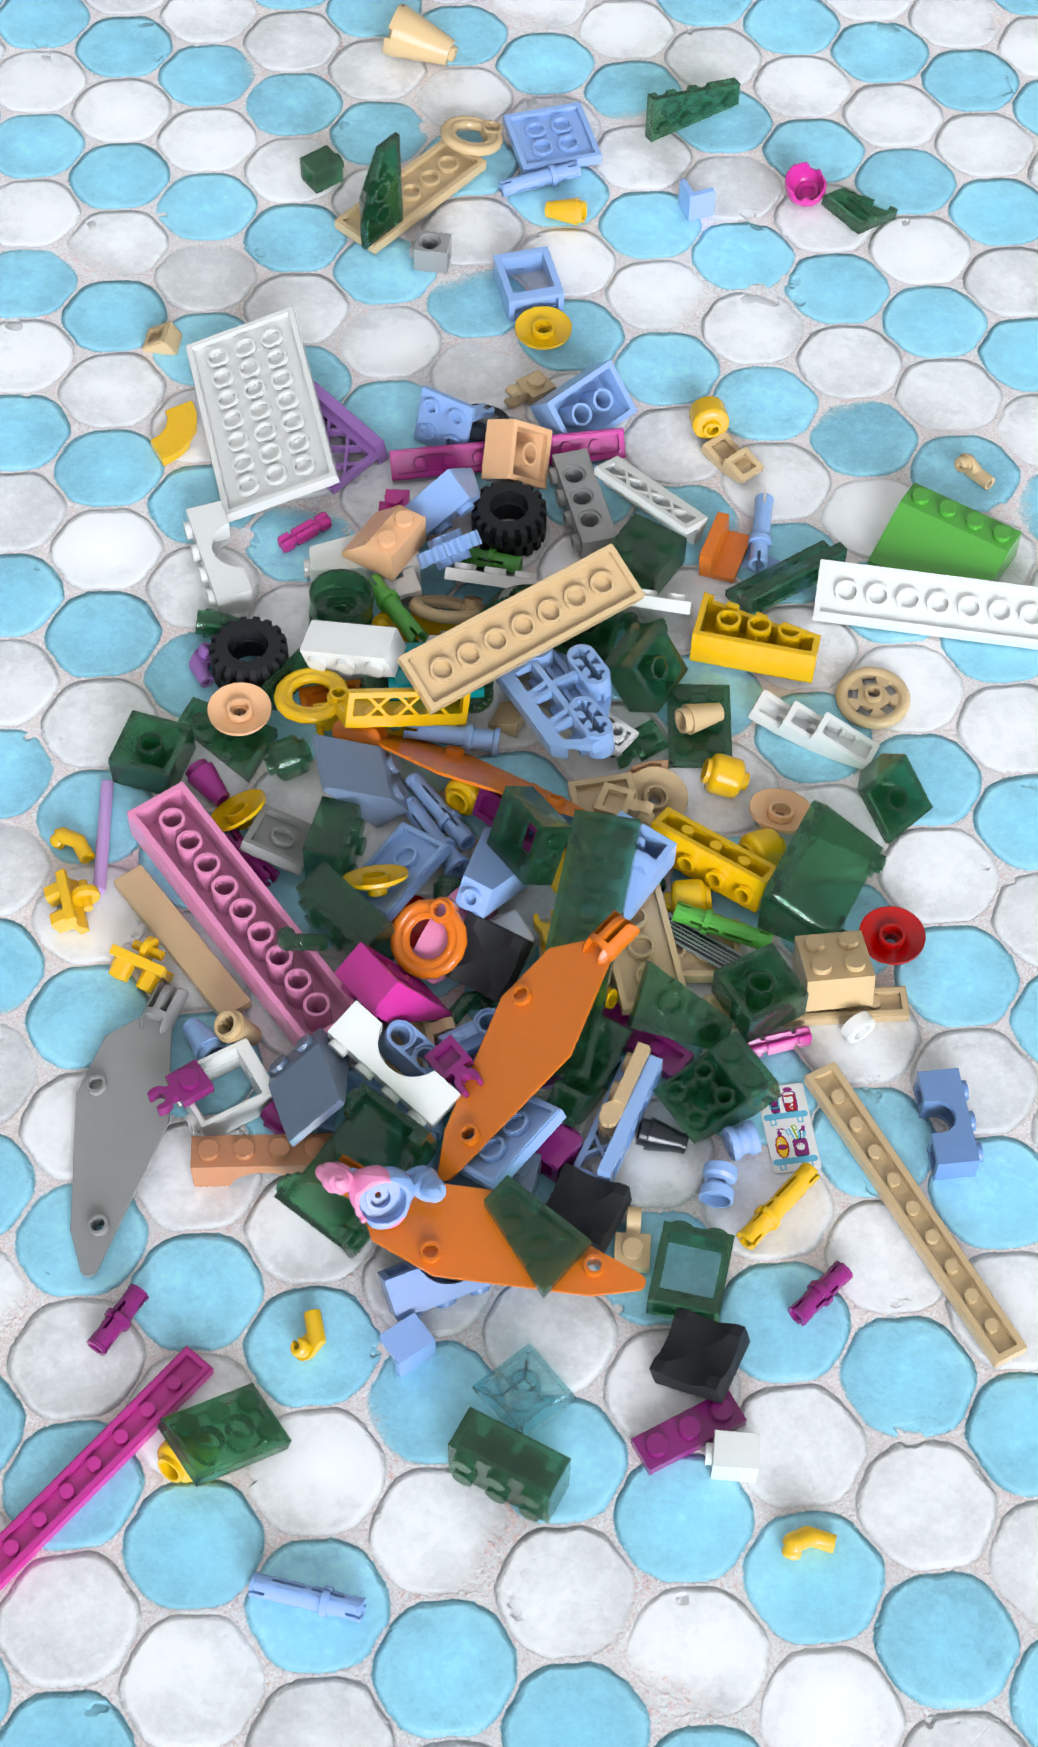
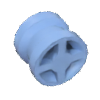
M751 1120L742 1122L741 1126L737 1128L728 1126L722 1129L724 1145L732 1161L741 1159L747 1153L751 1155L761 1153L760 1138Z

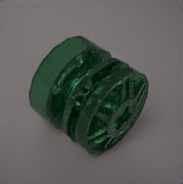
M347 569L329 570L320 574L311 583L309 589L308 628L311 620L372 625L374 609L372 584L365 576Z

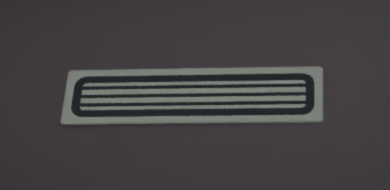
M667 912L676 945L736 979L740 977L750 963L751 958L708 934L699 933L700 930L671 921L673 914Z

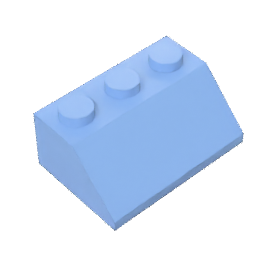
M611 360L592 364L530 406L540 427L552 430V434L614 428L637 412Z

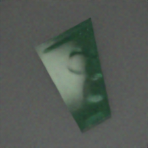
M193 697L178 719L179 727L249 783L277 739V728L265 724L260 730L249 735L232 736L224 734L217 730L210 722L207 711L208 702Z
M646 960L627 1026L725 1054L734 1020L687 989L682 983L666 974L651 961Z
M509 1175L484 1199V1207L543 1298L591 1247V1240Z

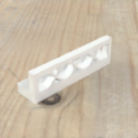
M619 456L595 467L593 474L603 480V484L692 545L700 542L708 519L706 515Z

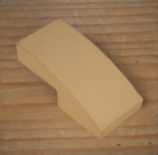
M726 432L720 433L717 437L703 444L700 450L721 472L740 484L748 481L765 468L747 446L740 449Z

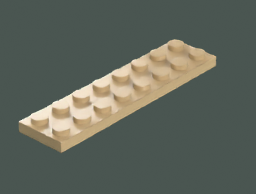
M611 543L399 656L397 662L431 715L643 600L645 594Z
M627 772L568 781L567 791L569 799L594 815V807L604 782L636 790L632 773ZM595 816L597 817L596 822H588L574 817L585 862L600 836L613 820ZM659 883L630 920L631 923L640 929V933L610 963L615 989L618 991V1001L622 1016L689 1004V994Z

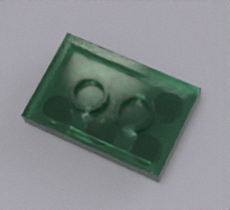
M667 684L668 768H702L707 758L711 759L717 753L732 756L730 685ZM719 702L724 709L723 721L692 735L679 732L675 723V711L681 708L683 704Z
M253 1383L163 1417L157 1426L196 1487L287 1450L292 1442Z

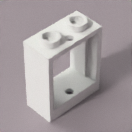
M247 1038L233 1043L197 1062L211 1081L241 1067L257 1096L205 1120L195 1102L185 1108L188 1112L185 1115V1119L193 1134L199 1132L201 1136L224 1135L260 1117L264 1108L273 1101L268 1086L269 1075ZM180 1102L176 1103L178 1107L182 1106Z

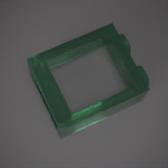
M505 786L486 843L523 885H552L572 827L534 787ZM531 822L537 829L528 854L522 847V843Z
M680 1220L673 1222L664 1221L647 1299L646 1314L673 1319L678 1307H682L718 1322L735 1235L728 1234L719 1228L703 1229L693 1227L690 1223ZM669 1243L722 1253L713 1298L660 1288Z

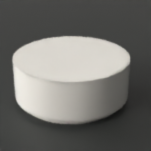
M867 1011L857 1013L843 1025L841 1034L849 1043H856L865 1038L874 1029L875 1020Z

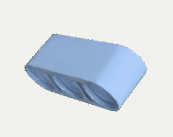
M395 1020L390 1023L378 1040V1049L382 1056L405 1076L417 1077L434 1071L429 1063L428 1069L421 1067L417 1062V1057L426 1060L424 1056L436 1046L406 1020ZM393 1034L400 1037L403 1045L394 1043L390 1035ZM452 1081L451 1084H452V1085L454 1086V1088L457 1090V1088L455 1087L454 1081Z

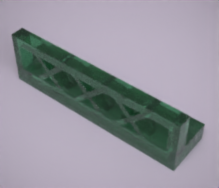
M822 540L726 589L725 596L730 602L740 605L739 610L755 615L757 612H762L816 584L820 560L845 562L848 549L841 542L829 546L825 540Z

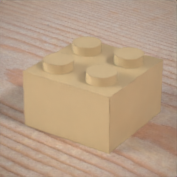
M861 930L795 936L793 968L806 1012L873 1006L876 975Z

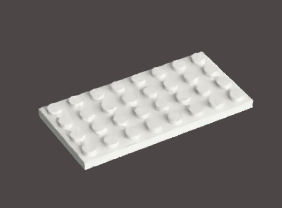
M292 306L185 345L219 495L228 522L340 483L300 327Z

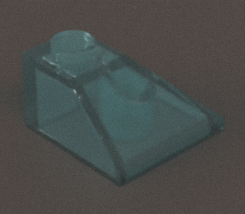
M530 1343L472 1386V1389L518 1444L576 1400V1396Z

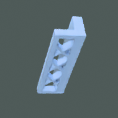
M649 1055L611 1141L605 1145H601L597 1137L600 1107L573 1166L598 1179L610 1182L615 1181L640 1122L662 1077L663 1059ZM624 1057L611 1083V1086L604 1098L603 1103L610 1101L608 1100V1097L614 1081L616 1080L620 1082L623 1077L624 1072L621 1071L623 1061L625 1059ZM593 1143H594L595 1146H596V1148L591 1149V1148H592V1145H593ZM600 1155L602 1160L597 1173L582 1168L587 1159Z

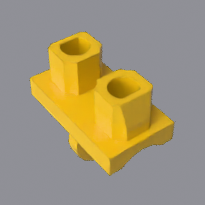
M64 868L56 871L57 881L43 888L45 898L52 907L60 904L63 907L50 913L49 918L52 927L59 933L73 928L80 934L90 931L86 912L92 911L93 904L100 899L98 887L88 884L86 879L77 881L68 878Z
M148 936L144 942L137 939L133 941L132 948L139 951L138 955L115 944L112 945L109 951L114 956L108 974L115 979L127 983L134 969L137 968L143 972L136 987L150 995L157 982L163 983L165 981L171 983L174 974L167 971L166 967L152 961L153 958L162 961L165 957V952L158 949L159 939L154 936Z

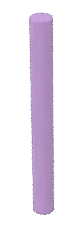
M111 780L101 781L93 878V885L98 887L100 895L106 892L114 789V782Z

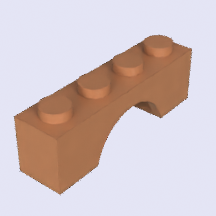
M310 1133L294 1147L288 1142L286 1134L192 1136L190 1169L194 1187L230 1186L239 1177L254 1173L285 1175L294 1179L300 1185L322 1184L314 1173L316 1167L326 1162H336L334 1133Z

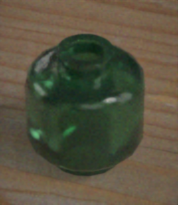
M289 735L269 744L267 749L268 757L264 758L270 775L277 774L282 781H288L307 773L310 770V762L314 761L304 738L299 739L296 735Z

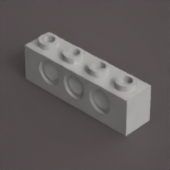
M587 448L553 454L552 467L548 468L549 482L551 485H555L557 489L555 490L557 505L564 509L563 521L566 530L571 529L572 532L570 535L572 549L574 552L578 551L580 559L611 543L617 550L618 535L597 476L593 474L594 468Z

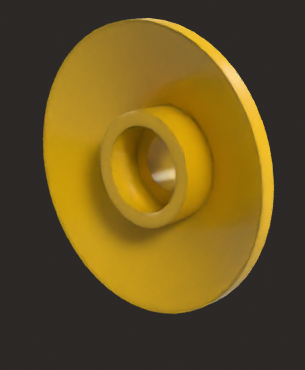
M548 306L533 307L519 315L515 323V333L518 339L526 346L539 350L554 349L563 345L569 339L572 332V324L569 317L561 310Z
M260 789L240 792L224 801L210 816L223 832L236 828L237 830L246 829L254 822L253 817L264 806L266 795Z
M371 865L346 873L342 877V883L348 888L367 891L370 897H379L388 893L387 888L404 881L409 876V872L406 867L401 865Z

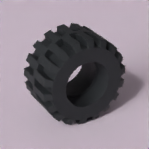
M510 479L503 480V483L492 482L491 487L484 486L481 489V497L473 503L475 508L471 511L472 531L477 530L482 540L480 549L489 550L494 548L499 553L514 556L525 555L526 557L532 555L533 550L538 551L541 547V542H544L546 538L547 523L546 501L542 499L540 491H534V486L530 484L523 485V481L516 480V482H510ZM504 519H514V521H504Z
M246 616L240 617L238 621L232 619L227 621L226 627L221 625L217 629L218 634L212 635L211 644H209L212 674L217 687L220 688L231 683L244 682L254 684L263 689L267 694L273 695L278 683L284 676L290 673L287 639L285 634H282L281 628L278 625L272 626V621L268 619L260 621V617L253 616L252 619H247ZM246 656H258V657H260V658H258V659H256V660H252V661H241V660H239V659H241V658H243V657H246Z

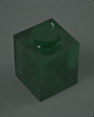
M325 145L300 157L301 179L316 194L343 181V159L329 146Z

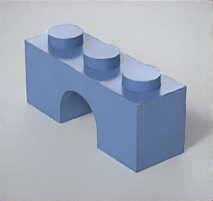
M959 1068L917 1072L913 1091L919 1118L933 1117L941 1119L950 1129L945 1132L931 1133L927 1153L933 1180L974 1177L979 1163L983 1162L984 1155L981 1142H976L974 1136L976 1118L974 1112L968 1110L966 1101L969 1099V1089L966 1080H961Z

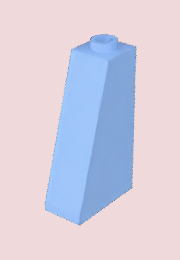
M488 826L485 827L463 875L455 902L459 907L482 919L534 883L542 857L527 853L496 830Z

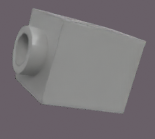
M418 230L416 241H411L409 257L414 258V270L447 274L452 256L451 234Z

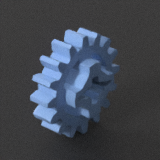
M460 528L428 541L429 550L417 554L416 557L421 569L436 563L438 570L453 565L454 562H461L472 557L469 549L482 544V540L477 530L462 535Z

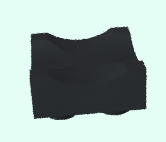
M468 912L464 920L467 931V946L463 959L453 971L444 976L499 1003L501 997L517 982L534 942L486 918L482 919Z
M565 1163L551 1196L537 1216L605 1253L632 1201L630 1187L619 1182L598 1179L575 1166Z
M678 1307L668 1337L658 1355L653 1359L649 1370L657 1384L722 1404L750 1344V1338L745 1326L735 1323L717 1322L700 1316L691 1310Z

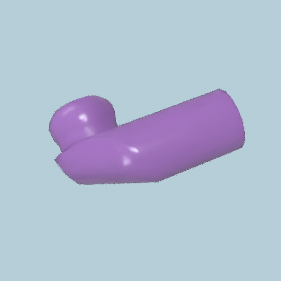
M208 642L201 643L189 661L191 672L203 688L209 687L214 682V677L209 671L211 661L209 655L210 643Z

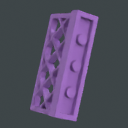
M314 381L323 419L327 421L326 430L329 442H331V436H344L346 438L345 445L331 446L332 453H345L344 462L335 463L337 470H343V475L339 478L340 483L326 487L335 495L375 461L378 464H382L389 457L384 440ZM362 452L366 455L360 462H349L350 453Z

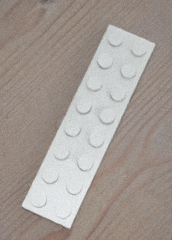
M821 559L812 620L1038 650V587Z
M454 562V568L446 567L444 579L516 590H525L541 581L536 580V573L515 570V576L506 575L507 569L485 566L484 572L476 571L477 565ZM642 589L645 594L643 600L632 605L633 607L692 615L694 602L687 601L688 595L668 593L667 598L657 597V591Z

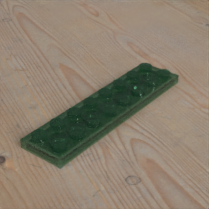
M575 809L544 953L552 947L585 941L614 910L624 916L642 828L641 819ZM614 960L607 969L571 1057L552 1076L586 1082L590 1081Z

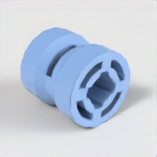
M707 1161L704 1164L702 1173L705 1182L700 1186L698 1199L700 1202L715 1208H727L733 1205L735 1192L732 1189V1185L737 1181V1167L726 1161Z

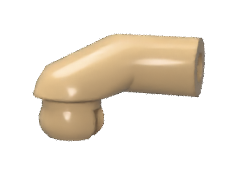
M963 453L954 461V466L958 472L964 473L983 489L988 490L994 484L995 478L980 466L973 455Z

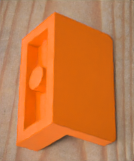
M717 512L699 555V575L733 583L748 550L750 535L730 531L729 514Z

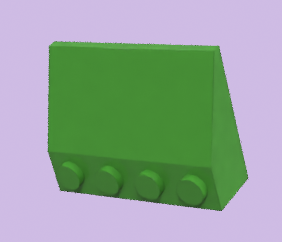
M914 482L898 504L868 560V565L998 582L1016 556L1022 532Z

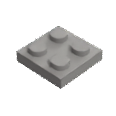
M264 804L245 835L239 850L300 876L316 848L324 829Z

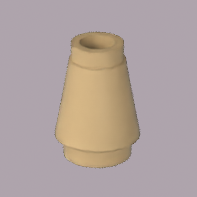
M719 702L683 704L681 708L675 711V723L682 734L692 735L724 720V709Z
M237 1010L223 1011L215 1019L214 1031L224 1043L233 1044L247 1038L250 1045L254 1046L261 1039L260 1028Z

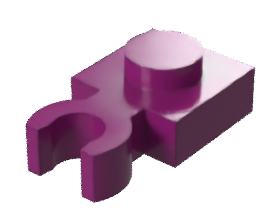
M451 1034L424 1056L431 1067L449 1084L454 1081L455 1087L465 1098L470 1096L465 1089V1083L468 1080H476L480 1086L484 1084L480 1074L475 1069L469 1068L474 1064V1061Z
M196 1059L165 1076L167 1086L153 1087L148 1091L147 1095L150 1103L159 1098L165 1099L162 1104L156 1106L159 1116H164L172 1111L174 1104L180 1102L185 1109L214 1092V1085Z

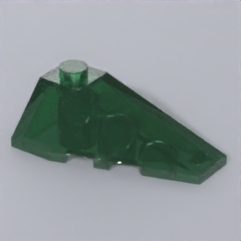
M394 132L376 146L359 197L361 246L365 250L403 221L400 134Z

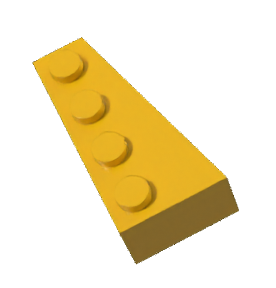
M704 592L692 633L691 661L812 683L821 635L786 622L779 625L771 622L768 615L757 612L755 615L739 610L740 605L730 601L726 604L714 600V595Z

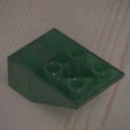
M737 1030L653 1090V1093L693 1144L721 1132L725 1127L734 1126L755 1116L782 1096L778 1081Z

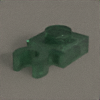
M652 719L634 728L639 732L638 737L622 753L623 755L616 758L619 769L630 765L632 759L636 756L642 762L669 747L666 737Z

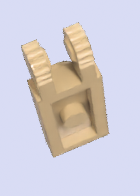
M638 1042L634 1052H628L625 1056L621 1071L624 1072L620 1082L614 1081L608 1097L610 1101L603 1103L601 1112H599L598 1130L604 1138H611L617 1128L651 1051L649 1045Z

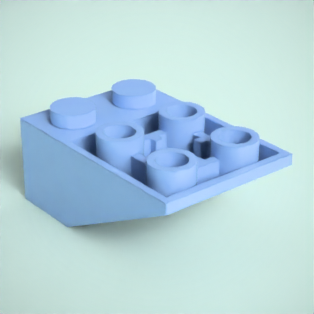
M620 811L600 836L563 898V902L599 924L614 910L630 921L674 865L677 843L625 812Z

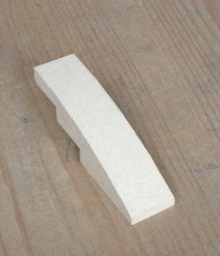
M765 689L747 716L771 732L807 750L864 771L868 769L880 747L878 743L828 711L822 717L796 700L792 705H789Z

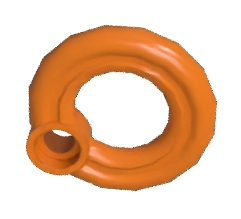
M438 897L436 899L417 900L406 906L394 920L390 933L391 951L397 964L409 975L420 979L440 978L453 971L463 959L467 946V931L459 914V907L453 899ZM444 904L446 913L440 917L438 907ZM424 919H432L434 922L442 924L447 932L446 947L434 959L418 957L410 946V934L413 927Z

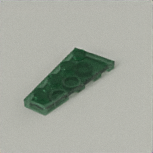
M733 77L708 82L705 87L691 85L687 86V89L678 92L676 89L666 90L663 95H657L655 92L647 94L645 137L650 142H653L738 105L741 83Z

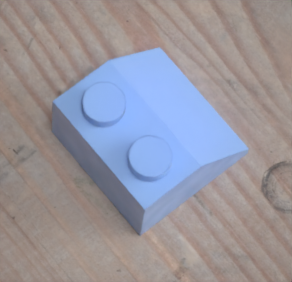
M471 468L447 469L404 506L425 517L426 536L435 534L441 536L453 527L451 522L458 516L464 517L475 508L473 503L481 496L474 471Z

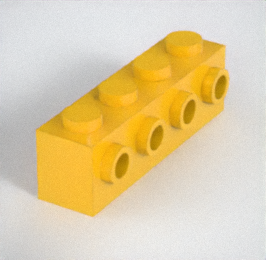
M667 807L652 821L650 828L677 843L675 862L672 866L674 869L692 879L703 880L705 886H711L714 892L720 893L754 913L771 897L780 867L670 807Z

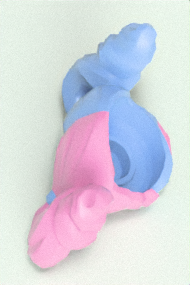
M326 1162L318 1165L314 1172L329 1193L341 1195L348 1192L350 1202L354 1207L356 1216L359 1217V1221L363 1224L367 1221L368 1225L374 1229H391L399 1225L406 1217L414 1196L426 1202L437 1203L446 1195V1186L439 1178L437 1172L425 1165L416 1166L405 1172L393 1166L371 1165L356 1169L340 1162ZM379 1191L380 1195L376 1197L375 1193Z

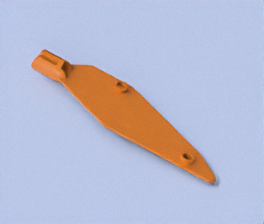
M340 720L335 722L332 728L334 738L380 746L438 775L543 807V812L554 816L565 814L588 822L597 821V817L564 797L549 792L474 756L465 754V750L461 747L453 745L443 747L423 740L404 739L403 736L387 734L384 727L345 728Z
M616 910L585 941L549 948L501 997L475 1057L474 1064L471 1067L480 1074L484 1084L480 1086L476 1080H468L465 1083V1089L470 1096L467 1098L462 1095L460 1096L444 1130L438 1176L442 1181L448 1182L452 1180L571 1057L610 963L640 933V929L635 924L631 923ZM474 1134L471 1139H468L470 1135Z
M344 1154L339 1158L340 1163H344L350 1168L360 1169L366 1167ZM444 1184L446 1186V1195L440 1202H426L414 1196L406 1217L399 1225L391 1229H374L368 1225L367 1221L365 1222L372 1242L433 1277L590 1297L641 1291L646 1285L645 1277L639 1272L489 1189ZM379 1191L375 1193L376 1197L380 1195ZM348 1192L341 1194L349 1199ZM590 1265H597L600 1269L592 1271L588 1267Z

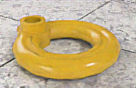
M307 667L295 670L284 676L276 686L273 699L277 710L285 718L301 724H316L337 716V703L345 702L346 689L348 687L346 681L334 671L329 669L319 671ZM307 684H320L329 689L327 701L315 707L298 705L293 700V693L299 687Z

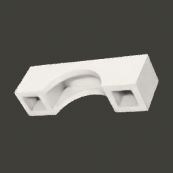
M217 501L186 509L188 521L183 522V528L187 540L192 539L194 543L190 545L194 562L200 561L201 566L198 567V572L202 585L208 584L209 589H206L209 606L216 607L219 618L255 609L253 592L245 568L225 564L216 557L223 547L231 543L229 522L222 502Z
M356 1000L327 1031L328 1038L331 1039L328 1045L342 1058L346 1055L351 1057L357 1063L354 1067L355 1070L367 1081L370 1082L374 1078L381 1084L383 1088L380 1092L394 1105L401 1102L409 1110L406 1114L408 1118L422 1129L426 1125L432 1130L456 1104L461 1094L435 1070L422 1076L409 1077L398 1074L390 1069L383 1061L378 1049L382 1023Z

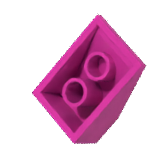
M362 942L355 947L334 972L343 982L340 988L354 1000L358 999L362 1003L361 1005L374 1017H378L389 1024L395 1020H406L407 1022L440 1020L445 1017H451L453 1014L420 978L409 975L396 962Z

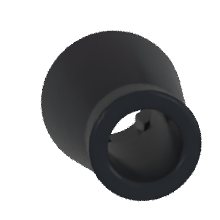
M652 1116L651 1119L642 1118L635 1144L643 1146V1150L684 1154L689 1134L681 1132Z

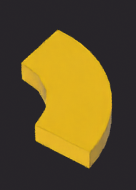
M192 400L165 410L167 418L166 427L160 435L150 440L151 447L163 466L181 457L190 448V443L195 434H197V414Z

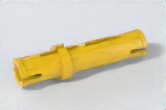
M803 1162L795 1173L773 1194L768 1202L764 1205H759L754 1210V1216L736 1233V1237L739 1238L738 1241L749 1250L755 1249L767 1233L771 1230H776L780 1226V1220L819 1180L820 1175L817 1174L818 1171L815 1167Z

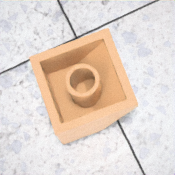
M487 419L481 479L491 482L497 481L498 483H503V480L509 479L510 482L519 480L523 481V485L530 484L537 489H546L552 430L517 419Z
M401 505L375 512L344 548L342 556L393 581L426 542V519L424 516Z

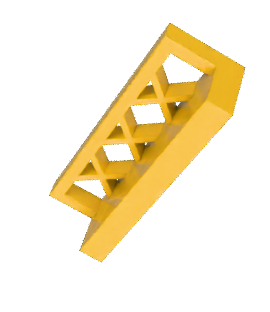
M413 687L346 689L345 702L337 703L336 715L345 728L466 725L471 693L460 698V702L457 700L430 715L423 702L418 701L420 698ZM365 698H368V699L371 701V702H354L355 699H365ZM390 698H399L401 701H388V700H389Z

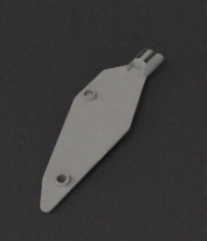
M157 982L141 1017L105 1036L76 1093L70 1231L80 1271L85 1277H92L98 1272L169 1125L170 1113L159 1116L156 1108L165 1099L159 1098L150 1103L147 1093L153 1087H165L168 1085L165 1076L171 1073L172 1029L189 996V992L186 989H177L175 986ZM104 1225L101 1230L96 1231L98 1226Z

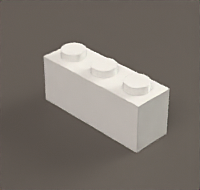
M311 620L299 651L311 669L319 671L329 669L348 675L357 673L367 674L372 677H395L399 667L398 657L404 654L406 645L398 629L395 627Z

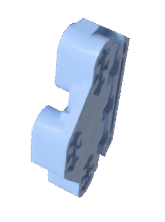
M586 644L574 645L568 650L567 655L558 653L552 648L495 679L551 757L569 759V749L577 750L582 757L588 754L593 759H604L613 754L615 750L613 725L608 718L613 695L610 670L591 646ZM528 673L531 677V680L528 681L531 690L528 691L517 677ZM547 700L552 706L549 708V713L552 716L550 719L538 706V704ZM569 728L573 735L569 736L570 739H562L559 732Z

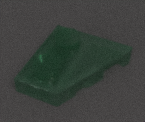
M843 187L824 195L821 203L822 206L857 234L894 220L898 209L892 206L888 210L873 205L874 199L858 195L854 191Z

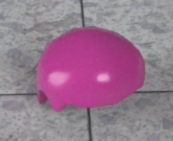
M802 162L793 165L786 172L785 190L787 197L793 203L803 207H811L823 199L826 193L827 182L820 169H813L809 166L808 162Z

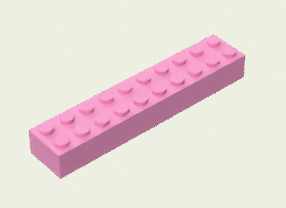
M182 781L128 811L127 817L131 835L295 1047L302 1036L307 1033L312 1035L320 1027L328 1034L327 1031L356 1000L349 997L340 988L343 984L340 979L334 974L325 960L185 783Z

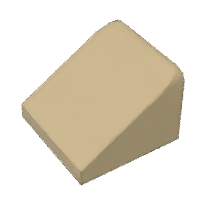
M171 321L148 329L142 350L148 353L176 355L180 347L182 334Z
M511 701L500 702L488 724V728L493 730L496 727L501 728L502 733L517 738L526 721Z

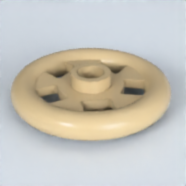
M862 667L846 674L836 688L835 698L839 711L848 721L862 728L884 729L891 727L904 718L910 707V693L907 685L898 675L884 668ZM875 679L876 684L870 683L864 685L862 680ZM891 686L896 694L889 696L885 687ZM849 689L858 691L857 699L848 698ZM869 694H875L878 697H871ZM887 704H890L893 708H895L889 714H886L882 711V709L885 708ZM859 707L872 711L870 716L857 712Z

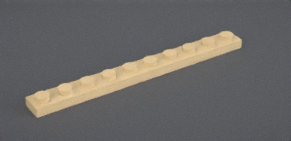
M832 1062L805 1075V1085L994 1369L1024 1354L1027 1350V1345L836 1063Z

